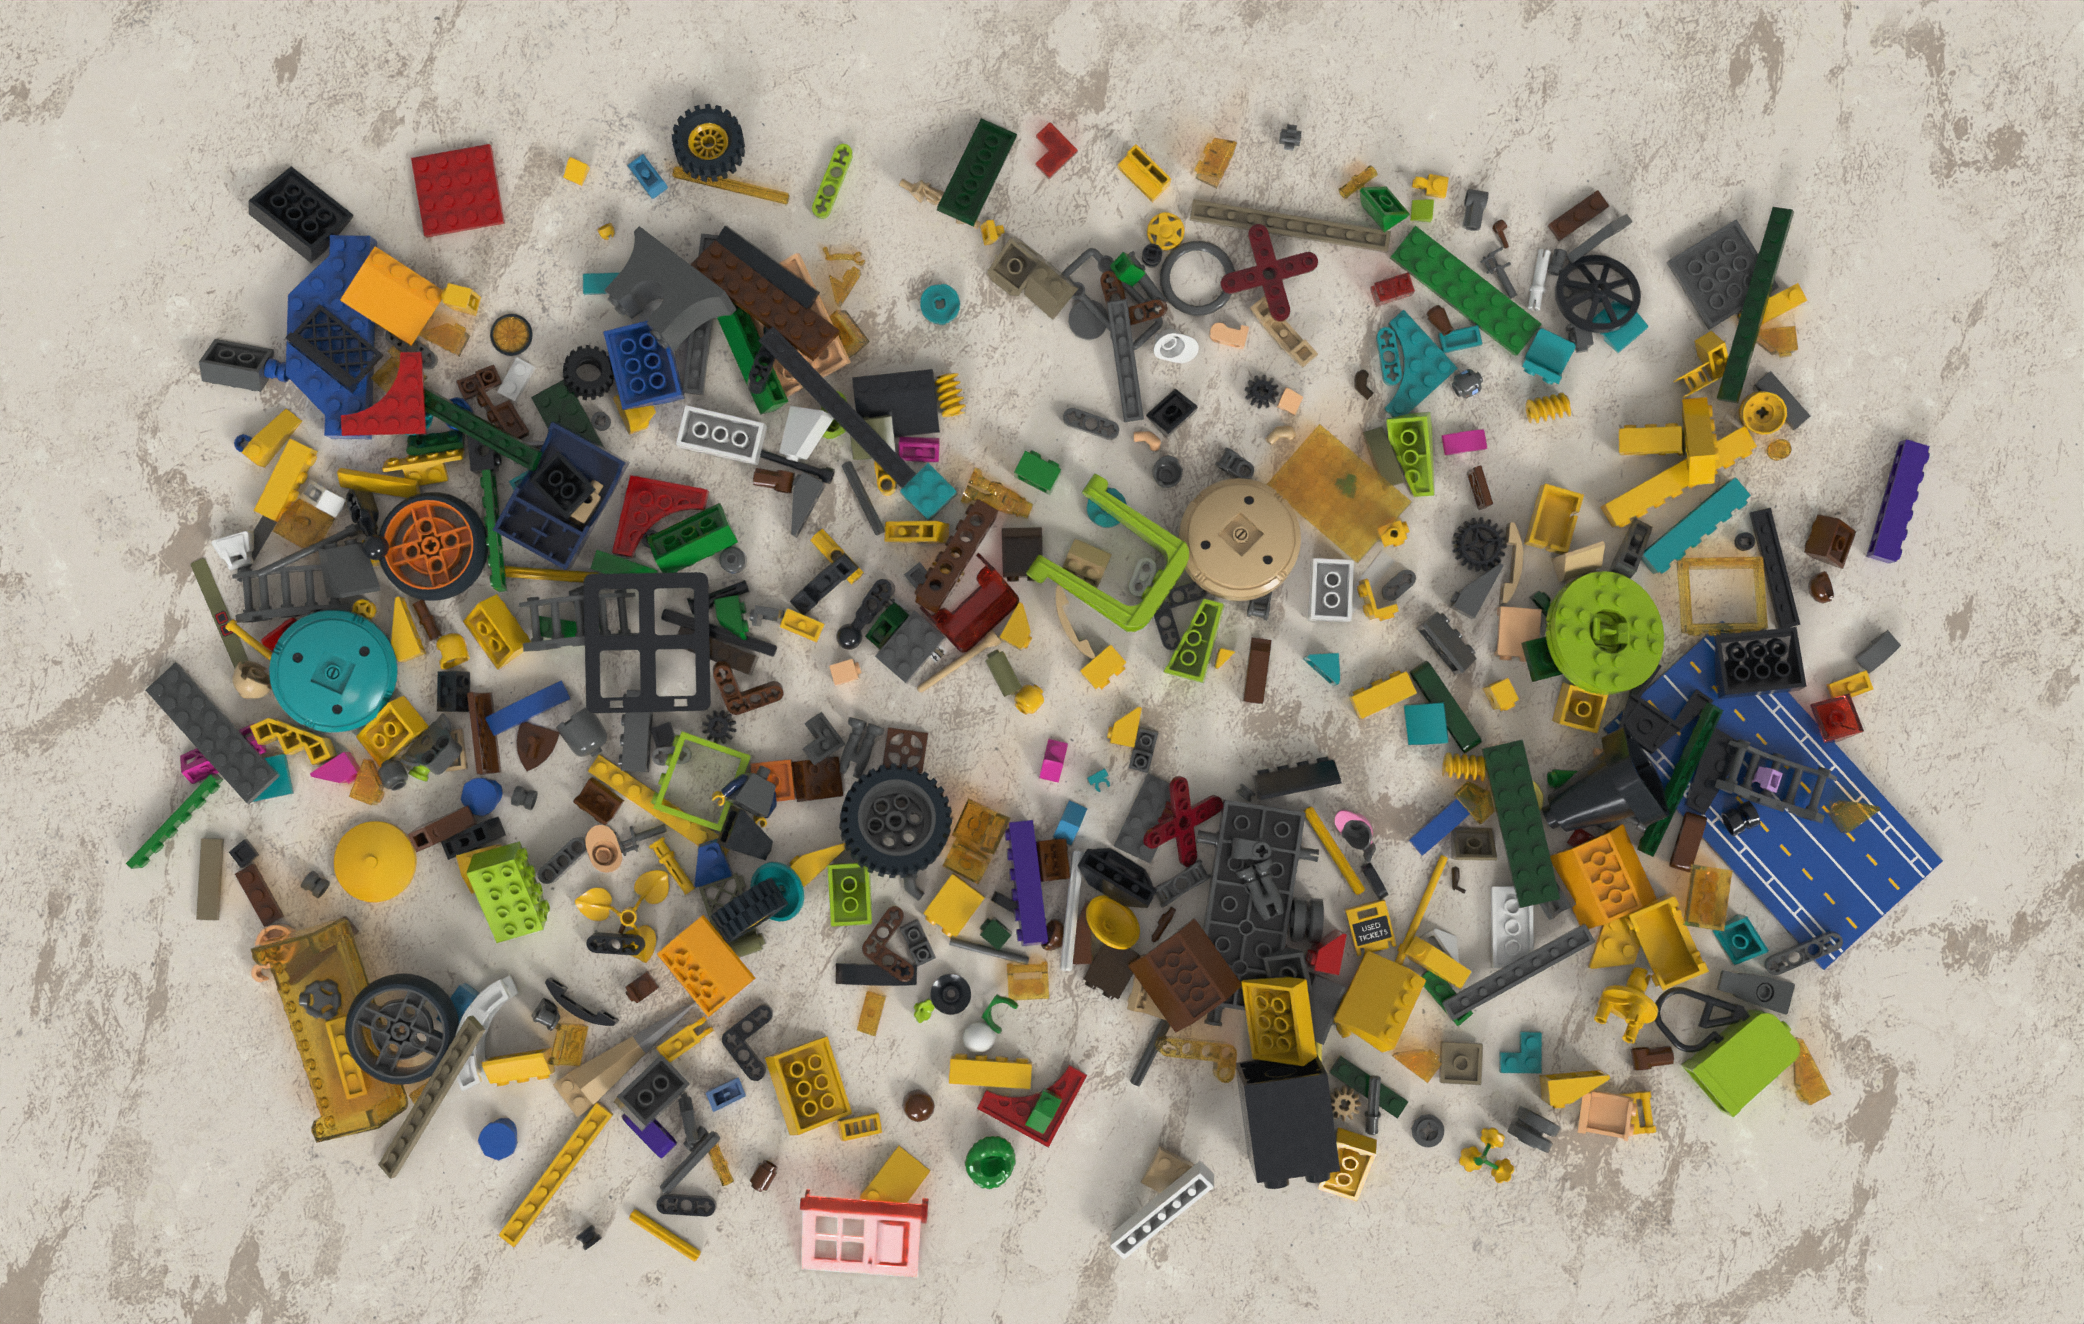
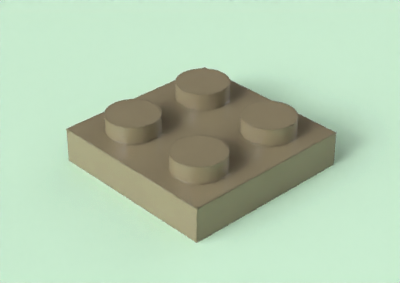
M1441 1041L1439 1082L1481 1085L1483 1044Z

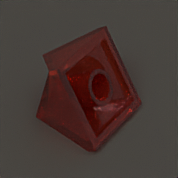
M1850 693L1810 705L1824 743L1840 742L1864 732Z

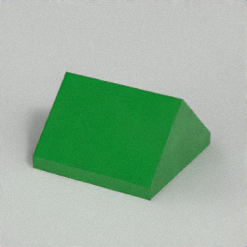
M1387 186L1362 187L1360 189L1362 207L1384 233L1410 215Z

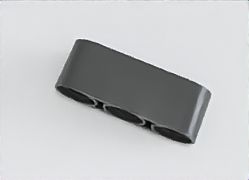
M573 838L538 871L539 881L543 884L554 883L587 853L585 838ZM577 841L583 844L581 852H577L574 848ZM562 855L568 858L566 866L560 864L559 859ZM547 869H550L553 872V878L551 880H548L545 877V871Z

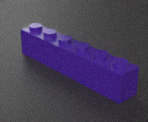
M1907 439L1898 443L1866 557L1888 564L1897 562L1902 555V541L1906 539L1908 534L1906 527L1913 516L1912 506L1919 495V491H1917L1918 485L1924 478V464L1928 462L1930 457L1928 452L1930 446Z
M1033 820L1009 822L1007 828L1004 829L1005 841L1009 840L1007 859L1012 864V868L1009 869L1010 881H1014V889H1011L1012 900L1016 901L1017 909H1014L1015 921L1019 922V929H1016L1017 941H1021V946L1046 944L1048 936Z

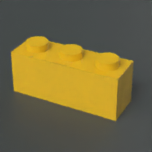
M1400 670L1389 674L1390 679L1383 681L1381 678L1370 683L1372 687L1366 690L1364 687L1353 691V696L1349 697L1358 718L1363 719L1417 694L1407 671L1402 673Z

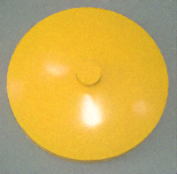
M383 821L365 822L350 829L339 841L334 854V871L338 882L348 894L365 902H382L398 896L409 886L416 871V851L408 835L399 827Z

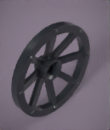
M1587 255L1579 258L1574 263L1570 262L1562 270L1555 286V299L1563 316L1576 327L1594 333H1608L1624 327L1632 320L1640 305L1641 291L1636 277L1624 264L1607 256ZM1585 265H1602L1603 269L1600 279L1597 280ZM1578 268L1590 283L1567 280L1566 278L1572 271ZM1609 268L1618 272L1624 279L1607 283L1606 279ZM1629 285L1632 301L1611 290ZM1565 286L1587 290L1588 292L1566 302L1563 288ZM1608 297L1630 308V310L1622 318L1617 319ZM1590 299L1592 304L1586 320L1571 310L1576 305ZM1598 303H1603L1611 321L1610 323L1592 322Z

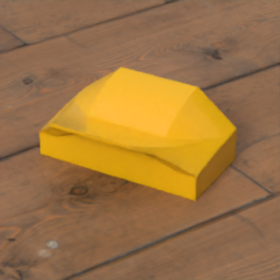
M619 395L613 397L629 435L648 428L649 421L656 413L654 406L623 410Z

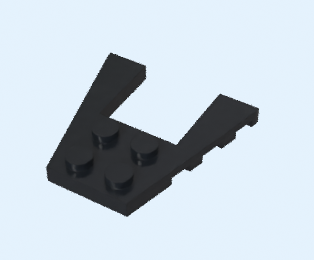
M1658 664L1656 670L1644 683L1631 689L1618 729L1624 726L1627 727L1641 748L1650 754L1654 753L1700 714L1707 702L1711 704L1714 701L1696 689L1676 719L1673 720L1640 698L1662 667L1660 664Z

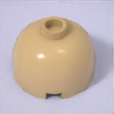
M245 661L244 664L238 663L232 676V683L241 697L245 699H258L264 697L272 690L270 676L264 672L267 668L252 661Z

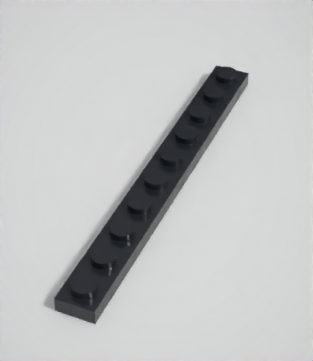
M774 326L759 339V342L901 488L916 475L902 458Z

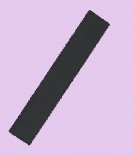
M726 225L723 227L716 239L719 244L806 309L812 307L820 293L818 290Z
M1767 508L1750 512L1778 629L1800 625L1772 510Z

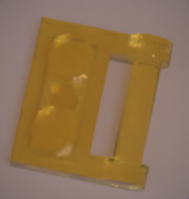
M1047 961L1041 962V964L1028 965L1007 963L1008 998L1012 1000L1049 999ZM1042 972V978L1014 979V973Z
M558 1022L555 1027L557 1031L552 1054L548 1058V1064L555 1066H580L589 1026Z

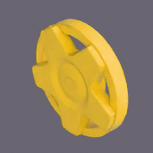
M1160 213L1154 216L1148 224L1147 236L1150 243L1159 245L1164 251L1176 248L1184 238V225L1181 219L1172 213ZM1168 217L1173 218V219H1175V220H1174V221H1169V218H1168ZM1157 219H1159L1158 224L1152 225ZM1181 228V236L1179 237L1177 231ZM1151 234L1157 237L1156 242L1152 239ZM1167 242L1173 244L1171 246H1164Z

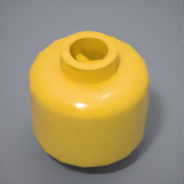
M1035 684L1033 686L1024 685L1015 695V707L1025 715L1028 713L1034 714L1044 703L1043 690Z

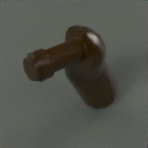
M1456 866L1452 867V889L1465 894L1466 890L1457 886L1460 879V870Z

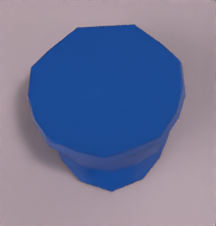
M486 778L471 779L464 784L461 802L464 807L468 805L474 815L486 816L500 802L503 795L502 786L495 780Z
M499 1118L494 1122H490L482 1129L478 1143L485 1156L499 1161L514 1153L518 1141L517 1128L512 1120L509 1118Z

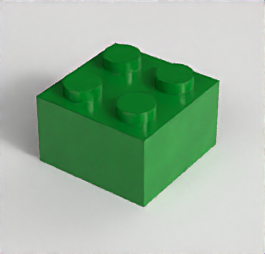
M1032 450L1030 453L1024 452L1014 471L1015 478L1048 495H1051L1061 476V469L1058 463L1050 459L1046 462L1039 453Z

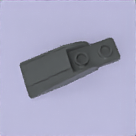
M1725 970L1721 971L1717 989L1720 991L1731 993L1733 996L1746 1002L1785 1015L1788 1014L1795 984L1754 974H1735Z

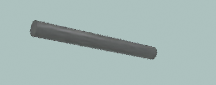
M953 937L950 939L949 945L1028 965L1029 957L1003 950L998 951L992 947Z

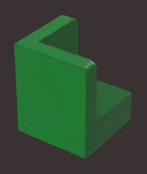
M1122 252L1110 265L1117 278L1132 287L1146 273L1142 268L1136 266L1125 252Z

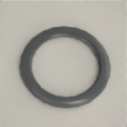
M1205 241L1183 243L1170 252L1162 265L1160 285L1163 294L1175 309L1185 314L1201 316L1214 313L1229 301L1232 294L1222 291L1221 295L1210 304L1203 306L1189 305L1181 301L1172 290L1170 283L1171 269L1180 256L1191 251H1205L1214 255L1223 265L1225 274L1235 272L1233 263L1220 247Z

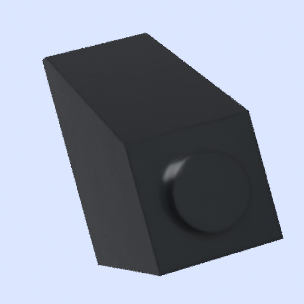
M731 805L717 844L766 861L771 852L773 841L744 810Z

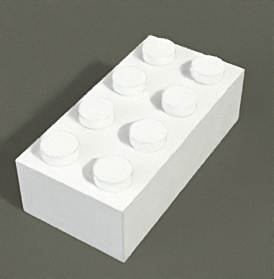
M685 405L676 445L683 449L758 466L767 426L761 422Z

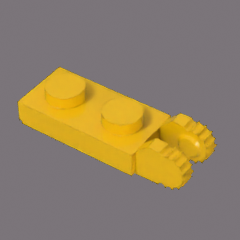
M704 1016L692 1025L686 1026L656 1047V1049L670 1063L701 1042L702 1038L714 1030L712 1027H708L700 1035L695 1032L694 1028L702 1025L707 1020Z

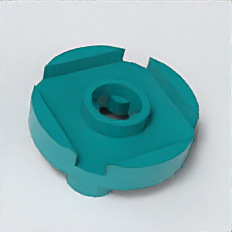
M932 285L921 296L920 307L923 316L933 324L946 325L953 321L960 311L958 294L949 285ZM937 300H938V301H941V300H944V301H945V302H944L945 307H944L943 309H942V308H939V309L936 308V307H937V304H936L935 302H936Z
M1108 487L1107 493L1127 505L1124 496L1117 489ZM1088 499L1087 514L1094 524L1103 528H1112L1120 523Z

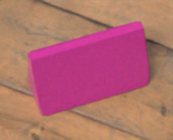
M900 437L899 456L903 461L939 462L940 439Z

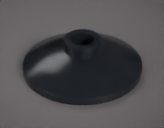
M946 974L939 977L931 988V1001L934 1007L947 1015L962 1012L968 1006L971 999V989L968 982L956 974ZM949 990H953L955 992V996L949 997L947 995V992Z

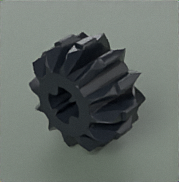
M1256 375L1254 381H1248L1250 387H1246L1245 392L1250 394L1246 395L1245 398L1246 400L1253 399L1250 403L1251 406L1257 402V409H1261L1262 403L1265 408H1269V402L1272 404L1276 402L1274 397H1278L1279 392L1273 391L1278 388V384L1271 385L1274 380L1273 378L1266 381V375H1263L1260 380L1258 375ZM1260 388H1264L1263 390L1267 394L1265 393L1263 396H1260L1258 391Z
M714 710L713 717L706 715L710 722H702V725L708 726V729H704L702 732L703 734L710 732L706 738L710 741L714 737V743L718 744L719 739H721L722 744H725V736L730 740L733 739L729 732H737V729L731 728V725L736 724V721L729 722L732 714H728L725 717L724 710H721L720 715ZM719 721L720 724H724V727L721 728L722 732L720 733L719 730H715V727L718 726L717 722Z

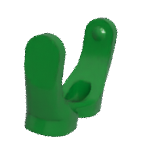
M997 994L981 1018L985 1020L993 1031L1000 1034L1002 1028L995 1024L992 1019V1006L1005 1003L1013 1009H1017L1019 1005L1011 998Z

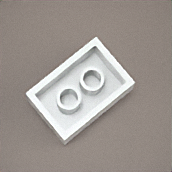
M1319 558L1311 560L1308 621H1351L1354 560Z

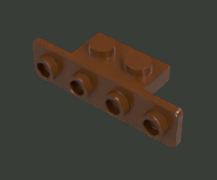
M482 387L478 388L476 400L481 408L484 407L487 411L486 415L491 424L494 423L495 426L518 439L529 436L530 431L510 400L494 406Z

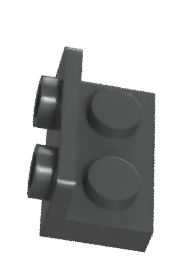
M755 605V609H751L750 621H752L753 626H761L762 619L777 621L778 618H783L784 610Z

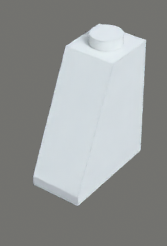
M790 406L779 453L786 455V459L791 461L807 460L833 421V417L822 410Z

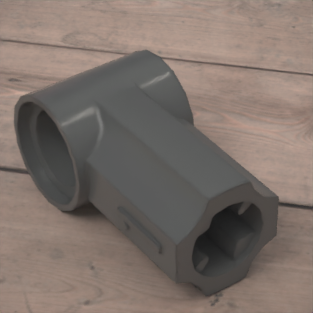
M1474 189L1467 190L1462 228L1470 231L1480 230L1483 211L1488 201V192Z

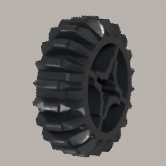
M1483 517L1479 518L1478 524L1475 518L1471 519V524L1468 521L1463 522L1464 527L1459 526L1457 528L1461 534L1454 533L1453 535L1458 540L1452 541V545H1457L1458 548L1453 549L1452 552H1459L1460 554L1455 559H1463L1460 564L1461 566L1469 563L1468 570H1471L1475 565V572H1479L1481 567L1483 571H1487L1488 565L1490 568H1494V562H1501L1498 556H1505V552L1501 551V549L1507 548L1506 544H1501L1502 541L1506 540V537L1500 538L1499 534L1503 533V530H1495L1498 527L1497 523L1491 527V519H1488L1484 524ZM1479 529L1487 531L1492 538L1487 539L1483 537ZM1472 530V542L1464 545L1467 533ZM1478 540H1480V542L1482 541V543L1488 542L1487 544L1480 547V549L1476 546L1471 547L1475 543H1477ZM1494 544L1493 554L1486 560V549ZM1466 551H1474L1480 561L1471 558Z

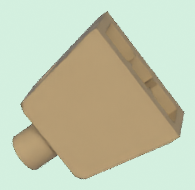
M592 480L591 484L596 490L588 497L591 502L589 504L583 502L568 518V520L583 529L601 500L598 494L603 485L595 480Z

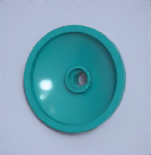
M768 862L761 865L752 876L750 888L768 878H772L788 902V905L770 917V919L783 922L794 918L801 911L804 903V888L800 878L786 864Z

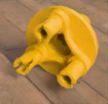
M1640 967L1632 969L1625 986L1612 985L1604 988L1598 1002L1597 1013L1594 1016V1020L1599 1024L1607 1023L1610 1012L1624 1019L1628 1025L1622 1039L1627 1043L1632 1042V1044L1635 1043L1639 1029H1642L1644 1023L1653 1022L1658 1014L1657 1005L1645 995L1651 975H1647L1648 971Z

